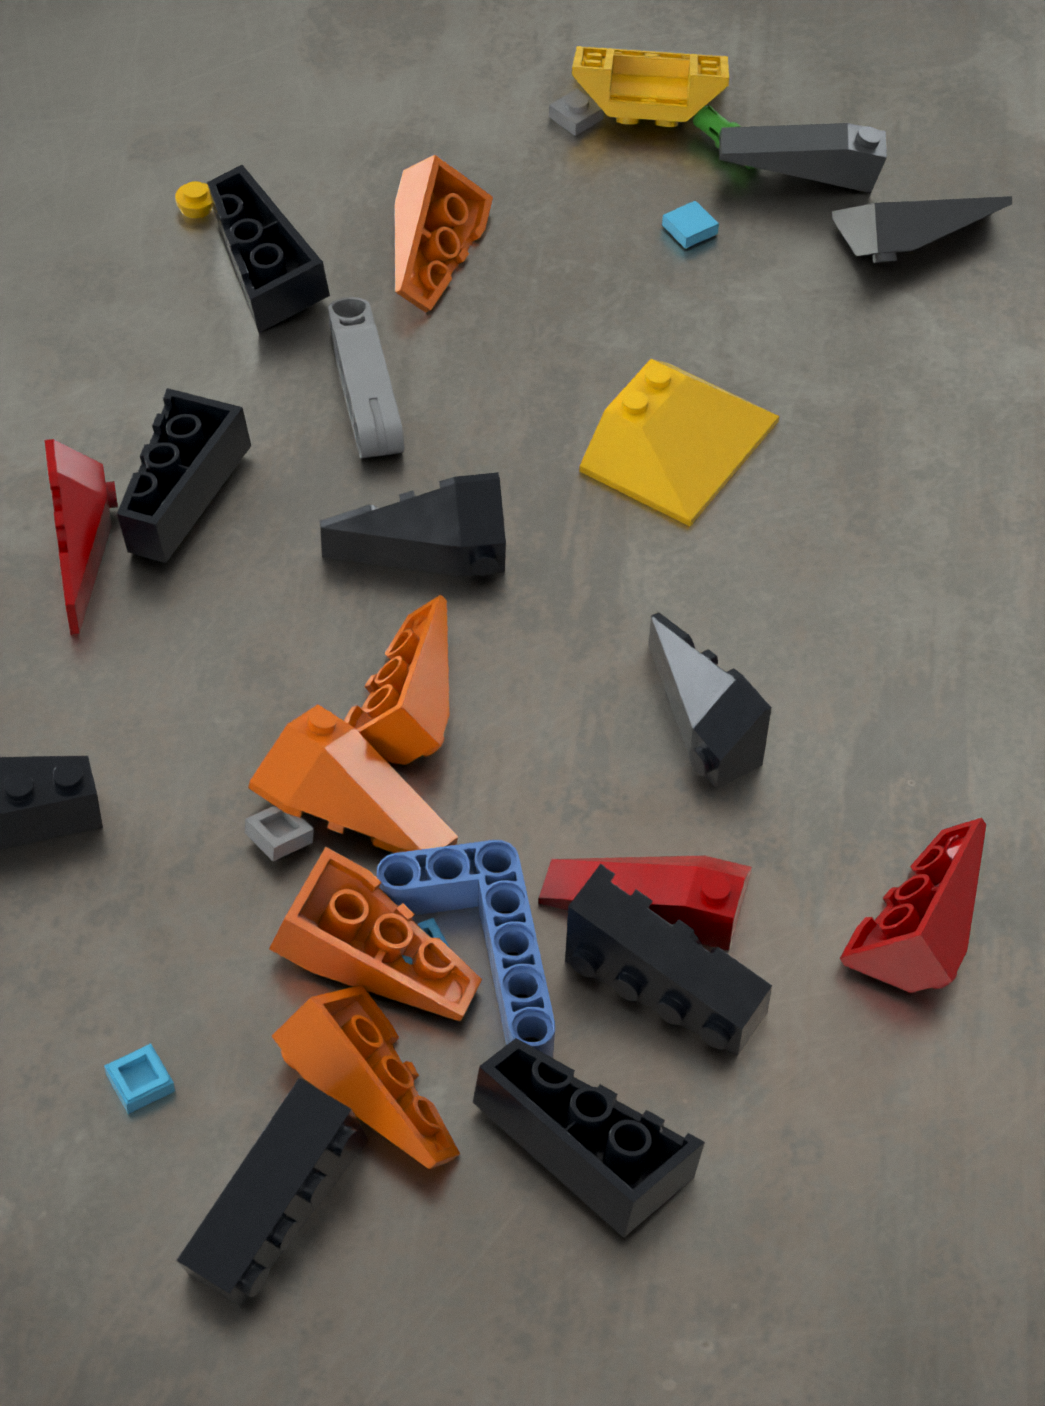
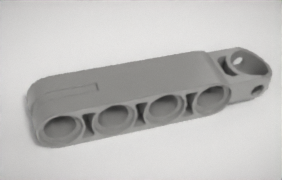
M355 297L333 301L328 305L329 327L359 456L363 459L404 453L402 424L370 303L365 299Z

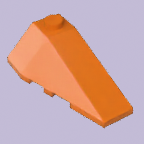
M436 155L403 170L395 200V292L425 313L432 310L452 280L451 274L457 265L465 261L469 255L468 249L485 231L493 196Z
M439 595L406 617L385 652V655L390 660L377 674L370 676L364 686L370 694L361 708L358 705L351 707L344 719L387 762L406 765L422 755L428 757L441 747L445 739L443 734L450 712L447 600L442 595Z
M318 704L286 725L249 781L248 788L283 812L301 818L304 812L329 821L328 829L343 834L345 828H349L371 837V842L374 846L392 853L457 844L458 836L371 744L353 726Z
M325 847L286 914L269 950L311 973L353 987L363 985L368 992L460 1022L482 979L440 938H431L412 920L415 914L404 903L400 906L396 905L379 888L382 882L366 868ZM402 955L411 957L413 960L412 965L406 963Z
M363 985L310 997L272 1035V1038L281 1048V1055L284 1061L292 1069L298 1071L301 1077L322 1092L351 1108L356 1117L426 1168L432 1169L448 1163L460 1155L434 1103L425 1097L419 1096L414 1086V1080L419 1074L412 1062L405 1061L402 1063L393 1046L399 1039V1036L391 1022Z

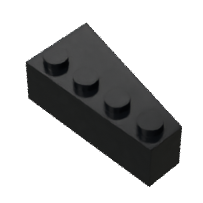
M169 388L166 389L163 397L164 407L162 413L156 414L152 424L154 433L150 443L144 444L140 454V468L138 472L133 473L117 512L127 552L164 563L169 560L251 447L243 407Z
M88 756L0 757V850L103 828L98 795Z
M600 864L568 906L565 962L569 963L579 974L585 977H594L611 986L624 999L638 1001L653 1009L666 1022L673 1025L680 1024L700 1035L710 1046L717 1049H725L738 1056L768 1013L772 985L719 947L713 948L710 952L702 947L699 938L693 933L695 930L679 919L675 924L665 921L649 909L653 902L650 898L637 889L631 896L611 882L615 874Z
M515 1038L479 1066L473 1103L624 1238L695 1177L705 1142L690 1133L684 1138L664 1127L665 1120L648 1110H645L643 1114L617 1101V1093L601 1084L598 1088L586 1084L574 1077L575 1070Z
M298 1078L176 1261L190 1276L240 1307L249 1296L254 1297L264 1286L270 1268L292 1243L300 1229L369 1141L353 1110Z

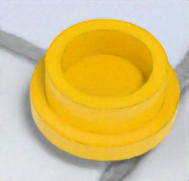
M192 181L184 184L176 191V204L185 216L197 219L211 213L213 205L206 183Z

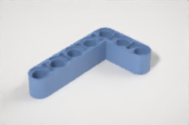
M488 840L399 852L383 858L377 866V878L382 882L379 888L396 905L400 906L404 903L415 915L478 907L506 1045L517 1038L553 1058L555 1020L521 863L516 848L503 840ZM501 911H508V912H511V913H509V914H502V913H499V912H501ZM517 952V953H519L520 955L511 956V955H508L507 953ZM519 994H525L531 997L524 999L517 998L515 996ZM528 1037H535L537 1039H540L541 1041L527 1042L523 1039Z

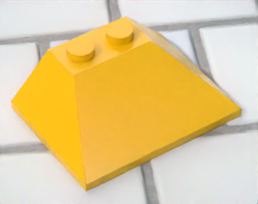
M577 46L572 65V76L608 117H616L617 123L632 125L639 124V119L655 120V125L676 127L678 122H687L729 86L728 56Z
M650 359L604 410L581 461L579 472L690 527L779 422V416L672 364Z

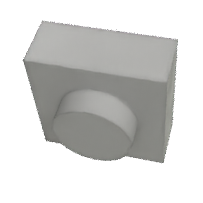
M578 88L549 105V118L574 136L602 121L604 117V111L597 103Z
M272 806L245 819V834L273 862L313 843L314 829L302 817L299 818L287 814L276 806Z

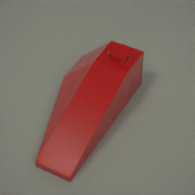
M54 439L44 440L54 507L53 513L70 635L80 634L112 525L109 509L118 508L115 481H105L102 463Z
M982 817L940 831L910 866L914 872L913 877L905 881L899 888L892 887L884 895L883 900L887 904L886 908L875 920L873 917H865L856 927L840 956L844 966L910 993L927 988L941 989L949 985L956 978L957 971L967 953L987 826Z
M705 855L551 859L538 898L539 904L568 911L570 903L598 866L602 864L615 874L611 881L613 884L630 896L636 889L653 901L649 909L665 921L675 924L679 919L695 930L693 933L699 938L701 944L715 948L719 947L727 951L730 950L752 871L750 866Z

